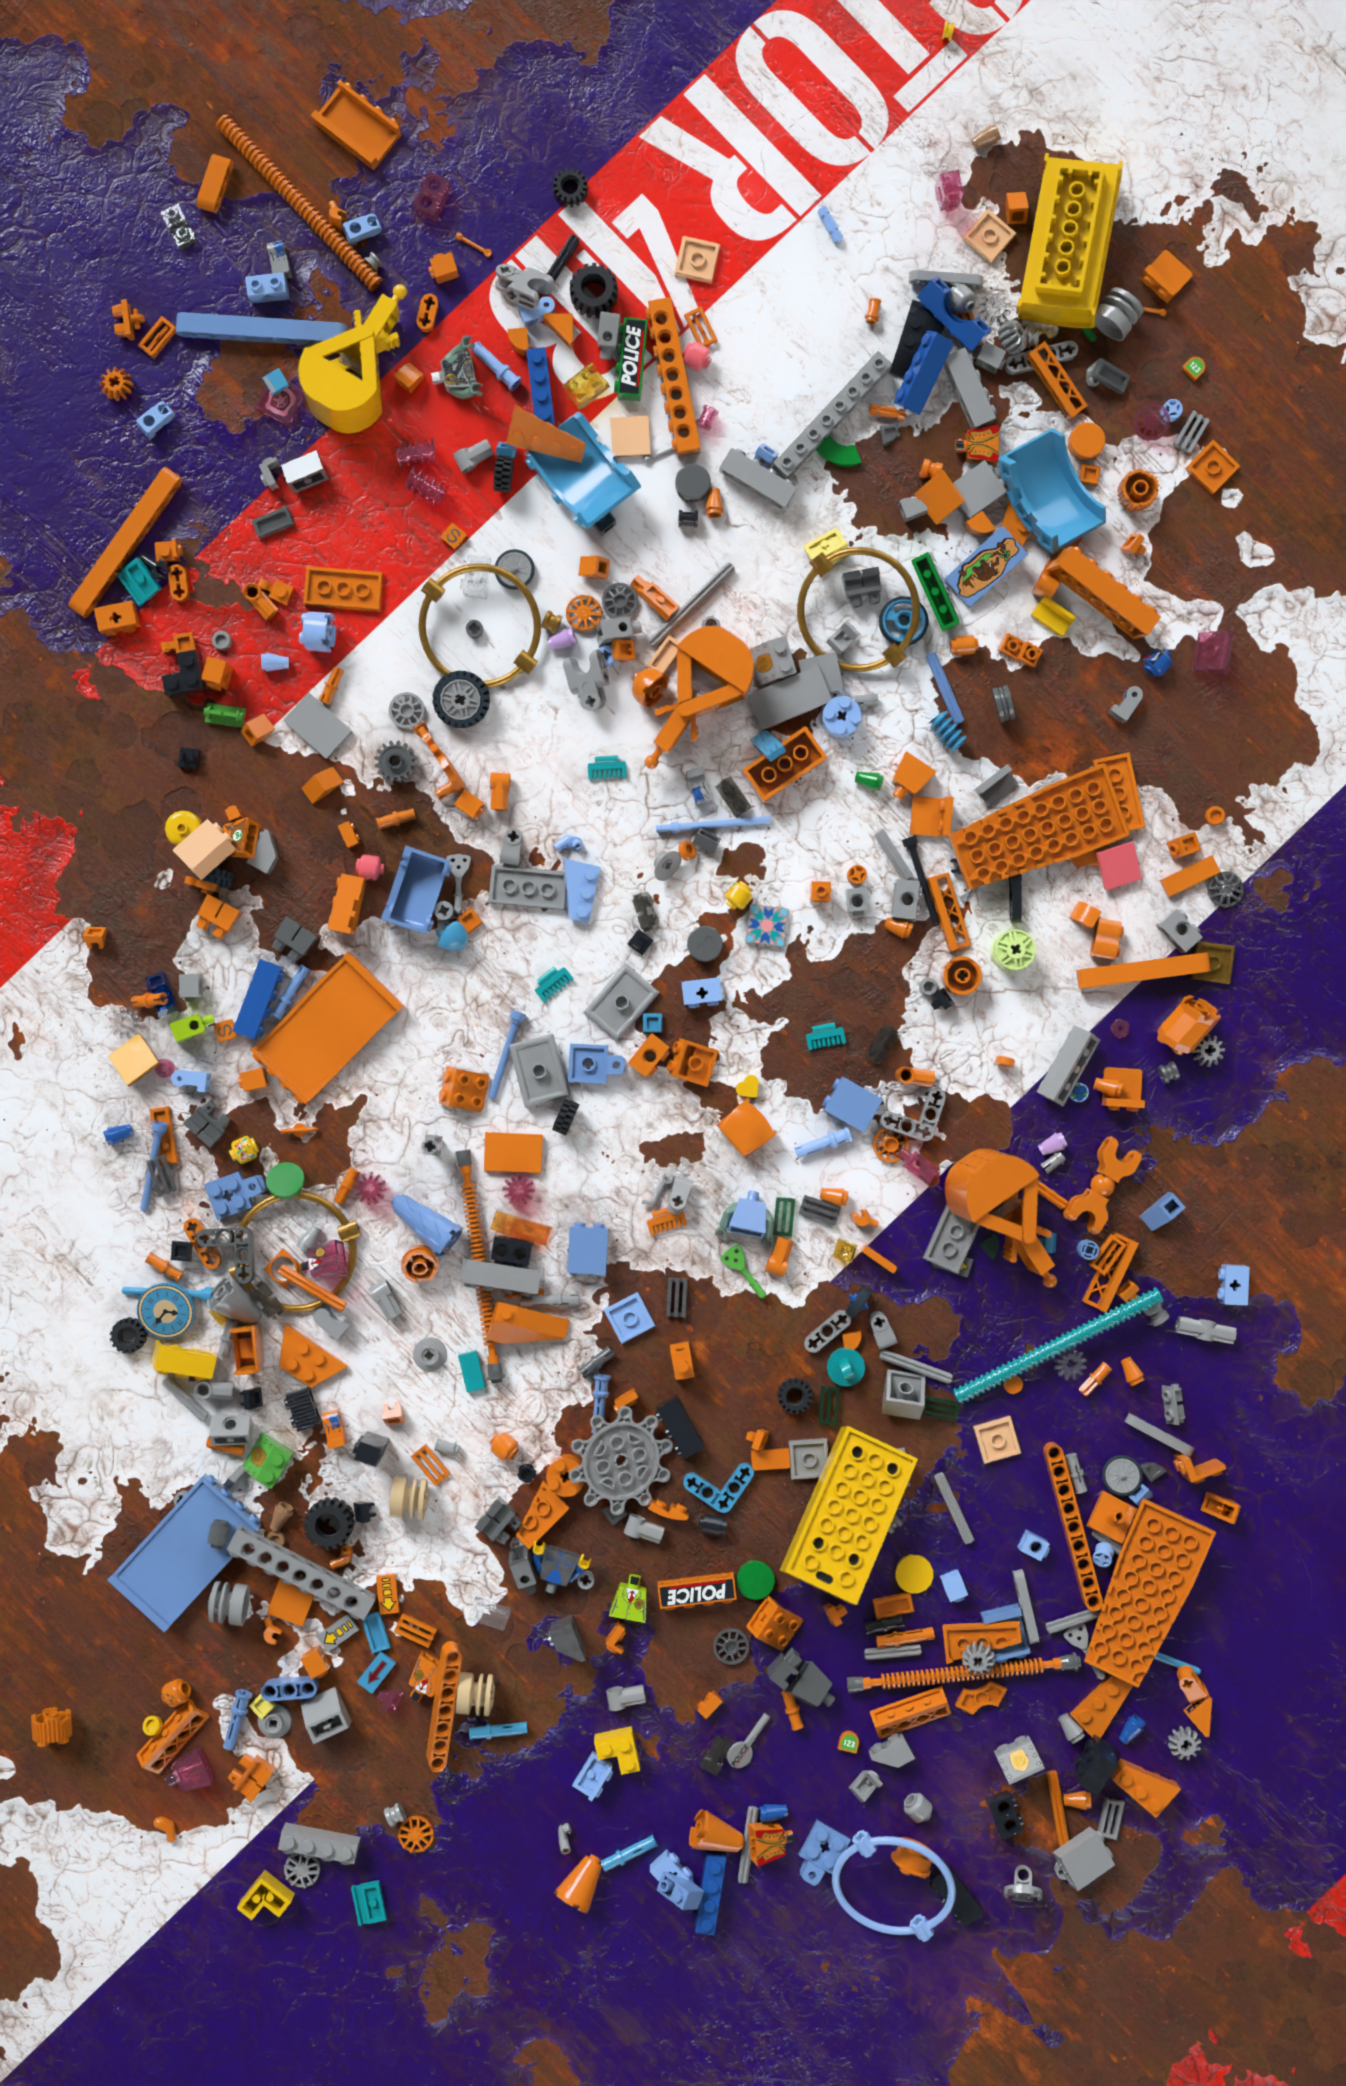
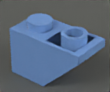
M1167 1192L1139 1217L1153 1231L1171 1221L1186 1207L1174 1193Z
M668 1872L662 1873L657 1887L658 1892L682 1910L698 1909L704 1890L692 1881Z

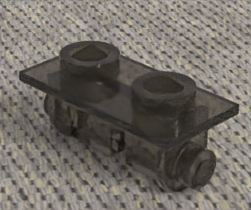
M731 776L715 786L736 818L752 808Z
M641 892L634 895L632 902L636 913L643 911V915L637 917L641 929H643L644 933L658 929L659 917L654 911L652 896L649 895V892Z
M884 1024L878 1030L874 1042L868 1047L865 1057L879 1065L881 1062H884L889 1053V1050L884 1047L888 1045L892 1048L898 1038L897 1034L899 1031Z
M260 1281L256 1284L257 1289L254 1287L250 1288L252 1292L250 1296L256 1303L259 1302L262 1305V1312L268 1319L271 1317L272 1320H276L275 1314L279 1316L284 1313V1306H282L277 1297L271 1300L268 1299L273 1292L266 1282Z

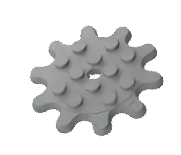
M622 1406L618 1410L617 1419L612 1423L605 1422L600 1415L593 1416L590 1420V1425L593 1429L592 1437L588 1440L575 1439L571 1444L572 1451L581 1455L582 1463L569 1472L570 1481L573 1483L584 1481L588 1484L589 1489L584 1496V1503L587 1506L592 1507L600 1499L606 1498L610 1501V1511L614 1515L622 1514L625 1502L630 1498H635L642 1506L649 1505L652 1501V1496L648 1490L649 1485L654 1481L666 1482L670 1478L669 1470L663 1468L659 1460L662 1455L672 1450L673 1444L669 1439L656 1440L654 1438L653 1432L658 1425V1419L653 1415H649L641 1423H635L632 1420V1410L628 1406ZM619 1455H623L625 1457L624 1462L620 1465L616 1464L615 1462Z

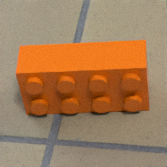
M806 726L781 742L786 749L785 753L772 761H769L763 755L742 769L741 773L763 804L825 762L828 758Z

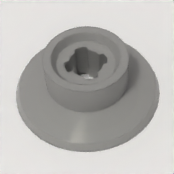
M662 852L655 858L654 874L657 880H667L679 869L682 861L679 852Z
M423 1338L414 1347V1362L424 1371H436L445 1364L447 1349L443 1342L437 1338ZM428 1351L434 1354L431 1359L425 1355Z
M277 1704L263 1720L258 1717V1727L267 1737H282L291 1728V1714L286 1707ZM271 1719L276 1720L277 1725L271 1724Z

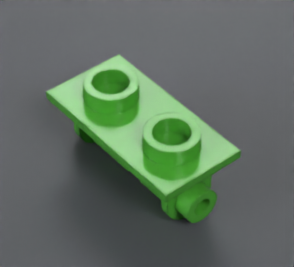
M208 703L207 708H204L205 722L243 728L246 709Z

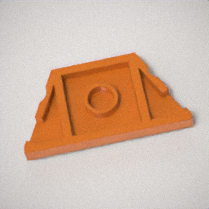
M289 1324L285 1325L279 1367L310 1388L348 1366Z

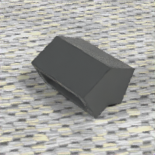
M700 828L692 843L714 854L721 838Z

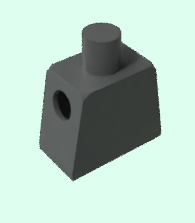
M525 1545L509 1549V1566L517 1588H524L526 1595L535 1593L537 1573L530 1550Z
M805 1661L799 1673L796 1674L786 1690V1693L815 1707H818L821 1702L829 1707L835 1700V1697L828 1692L832 1682L812 1661Z

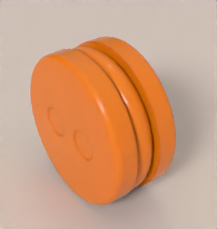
M1091 422L1081 423L1074 428L1068 438L1069 452L1077 460H1093L1101 453L1105 446V434L1097 424Z

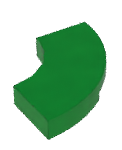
M830 434L823 438L824 441L815 450L824 460L838 466L851 467L861 464V459L855 445H840L832 439Z

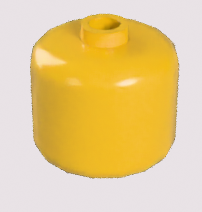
M189 811L175 812L166 821V837L172 844L178 846L203 822L198 816Z

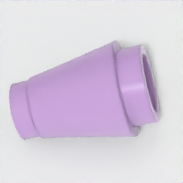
M566 628L547 639L550 649L553 650L574 646L577 643V638L572 628Z
M1061 1132L1058 1134L1054 1133L1038 1145L1043 1156L1065 1150L1064 1147L1068 1146Z

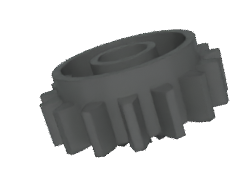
M399 740L396 742V745L389 741L390 746L382 744L384 749L377 750L380 756L374 757L375 760L379 761V763L375 764V767L380 768L377 773L379 775L384 774V780L390 778L391 783H394L395 779L402 783V778L405 777L408 780V774H414L412 768L417 767V764L413 760L417 759V757L411 755L414 752L412 748L407 750V743L401 746ZM393 758H400L399 765H391V761Z

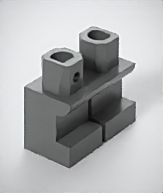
M879 566L862 569L861 573L860 570L842 574L841 578L846 599H849L852 608L863 606L861 598L863 596H868L870 605L880 603L882 586L880 583Z
M286 916L274 935L276 939L272 948L282 953L286 945L290 946L292 950L287 957L296 963L303 955H307L319 937Z
M212 1101L198 1107L183 1122L209 1148L214 1147L228 1129L226 1127L232 1120L225 1113H222L216 1119L212 1114L218 1109V1106Z
M498 1496L488 1508V1511L476 1523L475 1529L479 1532L482 1531L491 1541L497 1540L504 1545L510 1537V1534L504 1530L505 1526L508 1524L512 1529L516 1530L522 1521L515 1514L516 1510Z
M793 1647L786 1654L781 1651L767 1668L769 1678L785 1690L789 1685L787 1677L790 1674L795 1675L799 1673L797 1667L803 1661L800 1657L801 1655Z

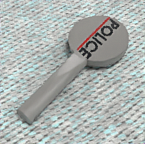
M764 1712L744 1742H737L729 1748L727 1760L732 1767L742 1768L750 1762L753 1753L750 1746L770 1719L767 1713Z

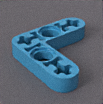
M747 1462L739 1464L722 1490L694 1472L687 1473L684 1476L683 1485L689 1492L717 1511L726 1513L733 1507L752 1479L754 1470ZM747 1467L749 1468L748 1472L750 1474H745L743 1476L742 1481L745 1482L744 1484H742V1482L739 1479H736L735 1476L740 1478V1476L742 1475V1471L740 1469H746ZM688 1478H696L695 1482L699 1486L701 1482L704 1483L700 1487L699 1492L696 1491L698 1489L697 1486L693 1484L691 1486H688ZM731 1483H738L740 1489L738 1492L733 1493L729 1490V1485ZM704 1488H711L713 1495L706 1498L702 1495V1491ZM726 1491L729 1496L734 1497V1498L731 1499V1498L729 1497L728 1500H727V1505H728V1506H727V1507H726V1506H723V1507L721 1508V1507H720L719 1500H721V1501H724V1500H725V1498H726L727 1496H726V1494H724V1492Z

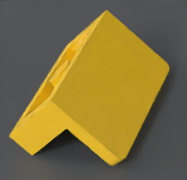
M1047 596L1041 599L1030 615L1060 637L1064 635L1071 623L1076 619V616Z

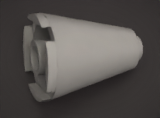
M229 1276V1279L224 1277L211 1291L213 1297L211 1300L209 1298L207 1300V1307L211 1311L249 1325L257 1323L261 1319V1308L233 1277Z

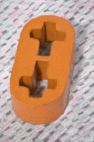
M433 294L424 295L420 302L416 322L422 332H430L435 325L439 303L437 297ZM430 300H432L433 304L435 305H431L430 310L428 311V307L425 302L428 303ZM426 315H428V321L430 324H426V326H423L421 321H424Z
M175 564L170 567L171 572H168L170 593L177 602H185L190 595L187 571L183 566ZM177 569H179V571L182 572V574L179 575L180 581H178L177 577L173 575L174 573H176ZM179 585L181 590L185 592L181 595L180 598L177 594H175L179 591Z

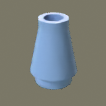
M267 652L266 654H261V670L268 672L289 669V657Z

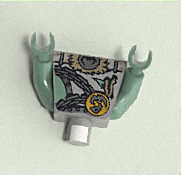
M464 336L461 343L444 356V359L441 360L442 371L431 373L433 385L445 383L446 391L460 399L483 395V392L478 391L479 387H483V385L476 382L470 350H468V348H475V343H469V340L473 338L471 336Z

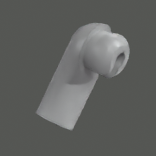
M1096 362L1086 370V382L1090 387H1095L1099 384L1097 380L1091 377Z
M569 1823L561 1824L558 1828L559 1846L561 1853L564 1855L571 1851L567 1836L572 1831Z

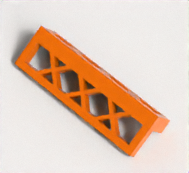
M1045 341L1025 356L1067 420L1073 418L1088 406ZM1042 348L1047 353L1046 362L1043 361L1038 353ZM1049 365L1057 368V378L1049 370ZM1059 381L1065 382L1069 386L1067 394L1059 385ZM1070 398H1076L1081 406L1075 409Z
M949 872L927 878L926 880L940 920L939 923L948 952L970 946V939ZM946 878L948 886L945 891L940 890L938 879ZM945 895L953 900L950 910L945 907L943 900ZM950 914L958 917L959 923L956 928L951 926ZM956 932L964 936L966 943L957 945L955 939Z
M1116 1232L1113 1235L1126 1241V1248L1116 1260L1115 1267L1110 1268L1107 1276L1109 1280L1107 1284L1099 1285L1098 1277L1101 1273L1096 1271L1082 1299L1083 1302L1103 1312H1107L1139 1243ZM1112 1240L1111 1243L1108 1245V1247L1106 1248V1250H1105V1252H1104V1255H1105V1253L1107 1252V1250L1110 1248V1246L1112 1245V1243L1114 1242V1240ZM1115 1249L1113 1250V1253H1111L1109 1257H1111V1256H1113V1255L1115 1254V1252H1116ZM1105 1261V1263L1102 1265L1101 1269H1103V1267L1105 1268V1266H1106V1261ZM1098 1290L1100 1299L1096 1304L1088 1300L1091 1292Z
M942 1686L869 1711L879 1739L951 1714Z
M190 1698L187 1702L181 1704L165 1721L160 1734L152 1736L136 1754L141 1767L160 1774L210 1717L208 1713L197 1709ZM196 1715L200 1716L197 1721L191 1723V1720ZM187 1730L185 1735L178 1737L181 1732ZM175 1745L172 1750L165 1752L169 1746ZM162 1759L157 1767L153 1765L155 1761Z

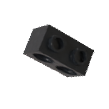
M495 1235L491 1259L495 1260L494 1263L506 1265V1262L514 1263V1267L525 1268V1265L530 1264L533 1241ZM500 1245L505 1246L507 1254H498L497 1247ZM524 1249L526 1251V1257L522 1259L518 1258L516 1256V1250Z
M1008 1790L986 1797L1001 1840L1023 1833L1021 1826L1024 1825L1021 1814L1016 1813L1015 1807H1018L1014 1795L1010 1796ZM1002 1802L1008 1803L1005 1808H999V1805ZM1007 1821H1014L1011 1826H1005Z

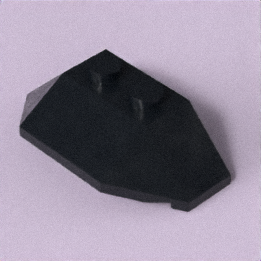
M912 299L889 372L890 374L904 378L927 330L942 335L943 324L938 322L934 318V314L929 309H925L920 304V301Z

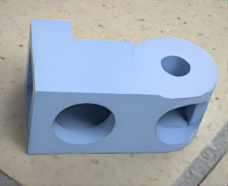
M368 214L343 223V232L350 246L357 245V242L373 237L382 231L376 214Z
M547 296L539 300V305L534 310H528L517 305L524 327L544 321L543 316L546 313H555L554 301Z
M161 401L138 418L136 422L139 429L151 440L156 436L155 433L173 419L175 413L164 401Z
M177 1070L172 1074L171 1081L178 1087L193 1085L198 1086V1092H209L211 1073Z

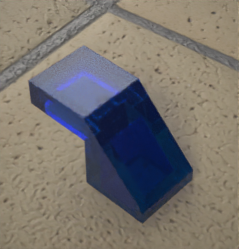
M161 971L146 977L149 993L157 994L164 992L167 997L161 998L168 999L165 1005H155L158 1017L160 1018L177 1011L175 997L165 972Z

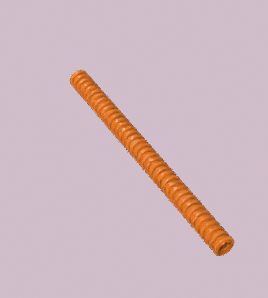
M228 114L221 116L216 124L221 133L226 138H229L228 140L237 147L238 151H241V154L253 164L259 173H262L261 175L266 178L267 182H270L271 186H274V189L282 195L283 199H286V202L296 212H299V216L303 217L304 221H307V224L315 230L316 234H319V237L327 243L328 247H332V251L336 252L335 254L340 256L342 261L344 260V264L348 265L349 269H352V272L360 278L361 282H365L364 285L369 287L370 291L376 290L383 280L381 277H378V273L374 272L373 268H370V265L362 259L361 255H358V252L352 246H349L348 242H345V238L341 237L340 233H337L333 225L329 224L328 220H325V217L317 211L311 202H308L307 198H304L300 190L296 189V186L284 176L283 172L274 163H271V159L267 158L266 154H263V151L255 145L254 141H251V138L243 132L233 119H230L231 117Z

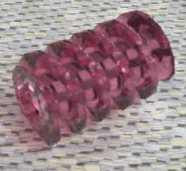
M431 438L430 444H428L426 439L423 440V445L418 440H416L415 446L412 445L411 441H408V447H405L403 442H401L400 448L395 444L397 459L401 468L404 467L405 461L408 466H411L412 460L416 465H419L420 459L423 464H426L427 458H429L431 463H434L435 457L437 458L434 438Z
M414 466L406 479V489H413L414 494L419 493V496L421 498L426 497L428 502L433 500V504L437 506L446 496L449 485L443 488V481L437 485L436 477L430 481L429 473L423 477V470L416 473L417 467Z

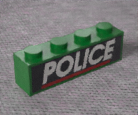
M625 317L624 324L620 323L619 335L623 336L622 343H618V355H621V360L616 363V374H619V381H615L614 393H617V399L639 402L641 400L648 319Z
M926 552L911 560L942 631H948L964 623L933 553Z

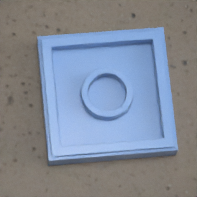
M638 1292L604 1309L621 1344L655 1327V1323Z

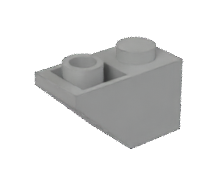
M265 829L264 832L261 831L258 835L255 858L248 859L246 863L270 875L279 860L272 832Z
M902 1732L889 1736L888 1740L882 1744H874L871 1750H869V1755L873 1761L897 1768L915 1759Z

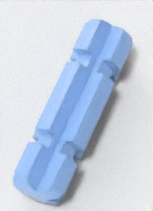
M823 206L818 209L817 213L820 219L823 220L822 222L829 235H831L833 242L838 243L843 239V235L838 230L832 215H829L830 211L827 206Z

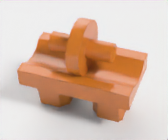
M123 299L121 304L112 306L113 317L115 319L123 318V323L114 324L115 334L117 337H127L129 340H135L134 326L135 329H140V323L145 322V316L139 314L137 308L131 310V305L127 303V299Z

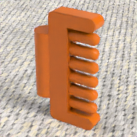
M667 1208L652 1212L653 1218L647 1220L651 1236H654L655 1233L659 1234V1230L661 1233L664 1230L668 1231V1226L670 1230L673 1229V1226L675 1229L678 1226L682 1227V1223L683 1226H687L684 1211L674 1215Z

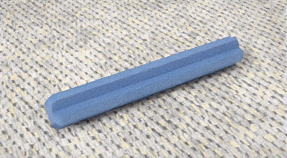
M932 652L926 656V659L948 711L953 718V722L960 724L964 721V717L938 656L935 652Z

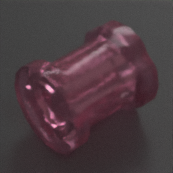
M704 405L703 412L700 418L696 420V424L702 429L710 431L712 428L711 424L719 412L709 405Z

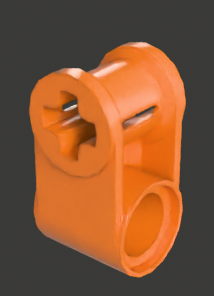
M1184 1665L1178 1668L1179 1686L1191 1705L1209 1697L1206 1686L1192 1667Z

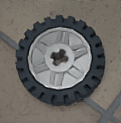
M460 670L446 674L438 681L432 695V703L438 717L445 724L455 728H468L476 725L485 717L489 709L490 693L487 685L476 674ZM458 695L465 696L464 705L462 702H457V699H459Z

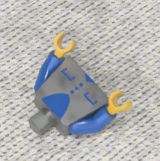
M534 1541L533 1560L535 1568L541 1574L540 1579L547 1581L545 1591L555 1594L558 1585L566 1586L568 1583L574 1582L591 1563V1558L588 1561L583 1559L584 1554L580 1557L578 1553L548 1545L543 1542L542 1546H538L536 1541Z

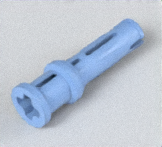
M479 341L475 342V348L470 350L494 371L496 378L502 380L508 386V390L514 391L520 385L522 378L520 376L517 377L510 370V366L503 365Z
M845 1126L842 1130L834 1133L831 1131L825 1137L794 1147L799 1159L829 1147L837 1148L838 1145L848 1141L851 1143L853 1140L848 1126Z

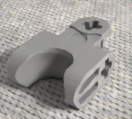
M501 264L496 267V275L498 276L495 282L496 289L504 292L510 302L528 310H534L539 305L538 293L548 295L555 288L554 279L550 275L536 269L527 267L524 271H521L509 264Z
M598 649L593 650L589 655L590 668L587 673L580 669L576 659L568 657L563 661L569 689L573 695L580 693L582 705L588 711L601 709L606 705L607 699L603 687L610 684V676L604 654Z

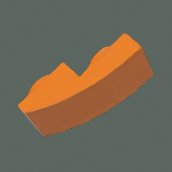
M1005 633L997 651L1028 666L1035 667L1043 650L1028 641L1024 642L1010 633Z
M652 1499L648 1505L649 1510L666 1518L675 1520H687L689 1518V1513L686 1512L687 1508L679 1503L677 1505L672 1503L668 1509L663 1501Z

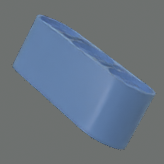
M310 1676L272 1678L264 1684L261 1689V1696L266 1701L308 1699L316 1694L320 1683L316 1677L311 1679ZM305 1684H312L314 1690L306 1689ZM286 1685H292L295 1691H288ZM267 1687H273L276 1692H268Z

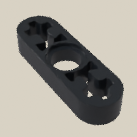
M1022 874L1009 877L1010 923H1021Z

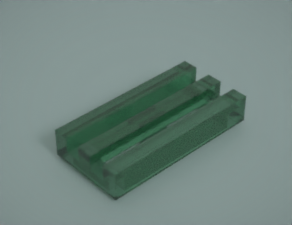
M776 1197L773 1235L792 1237L795 1198ZM780 1201H784L781 1231H777ZM791 1202L788 1232H785L787 1203Z
M820 1385L819 1425L838 1426L840 1386ZM828 1391L826 1421H823L824 1392ZM832 1391H835L834 1421H830Z
M925 1395L922 1415L957 1421L960 1403L956 1400ZM926 1400H927V1401H933V1402H939V1403L950 1404V1405H956V1407H955V1408H951V1407H946V1406L928 1404V1403H926ZM926 1407L955 1413L953 1416L924 1410Z

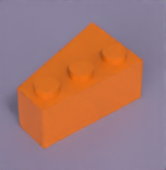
M341 874V878H337V893L332 901L333 908L328 921V930L355 936L367 881L365 878Z
M1121 1758L1117 1761L1118 1766L1110 1776L1117 1785L1155 1818L1181 1790L1176 1781L1164 1778L1155 1772L1152 1773Z

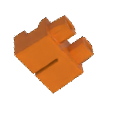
M207 894L197 914L200 917L196 926L207 931L212 922L217 925L212 935L223 939L228 931L232 932L233 926L240 919L243 912Z
M245 1753L238 1764L246 1770L242 1773L234 1768L229 1774L228 1779L235 1785L233 1789L239 1790L246 1796L245 1799L252 1803L276 1767L258 1755L254 1758Z

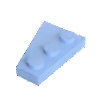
M562 858L565 869L564 878L567 889L568 917L571 920L589 923L601 867Z

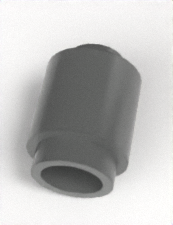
M214 1519L213 1524L210 1526L207 1543L211 1544V1548L222 1549V1546L227 1545L230 1531L229 1521Z

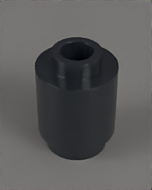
M704 1514V1518L700 1517L698 1529H701L703 1534L725 1535L727 1520H724L723 1517Z

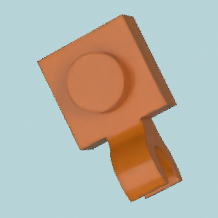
M260 578L258 583L261 589L270 592L268 596L270 599L286 606L295 589L279 580H275L273 585Z
M192 632L173 635L174 641L160 643L163 653L176 650L177 654L196 650Z

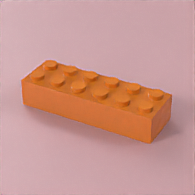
M1070 546L1059 551L1046 569V571L1133 639L1148 636L1161 618L1154 607L1143 603V599L1139 595L1128 591V587L1125 584L1114 580L1110 572L1099 568L1095 560L1085 557L1083 551L1076 546Z

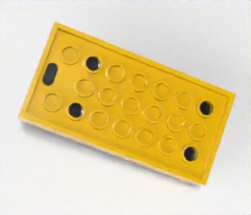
M849 1426L841 1427L780 1571L848 1603L857 1605L918 1459Z

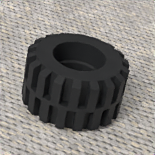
M587 263L584 264L583 269L579 267L577 268V273H573L569 289L571 302L574 304L576 311L579 309L581 315L586 313L588 318H591L592 315H595V318H599L601 312H607L608 310L611 312L613 310V305L617 303L618 285L615 275L611 274L609 268L605 269L603 264L597 266L596 263H592V266H589ZM590 283H598L605 288L603 295L598 298H589L582 291Z
M326 1497L324 1500H318L310 1508L304 1519V1531H307L305 1536L307 1539H311L310 1543L312 1545L316 1543L318 1545L317 1548L325 1547V1550H329L331 1547L336 1549L339 1545L342 1546L348 1540L354 1529L355 1520L353 1519L354 1513L350 1511L351 1507L349 1505L346 1506L344 1500L340 1502L336 1497L333 1499ZM323 1514L334 1515L339 1520L340 1529L334 1533L324 1531L320 1527L319 1517Z

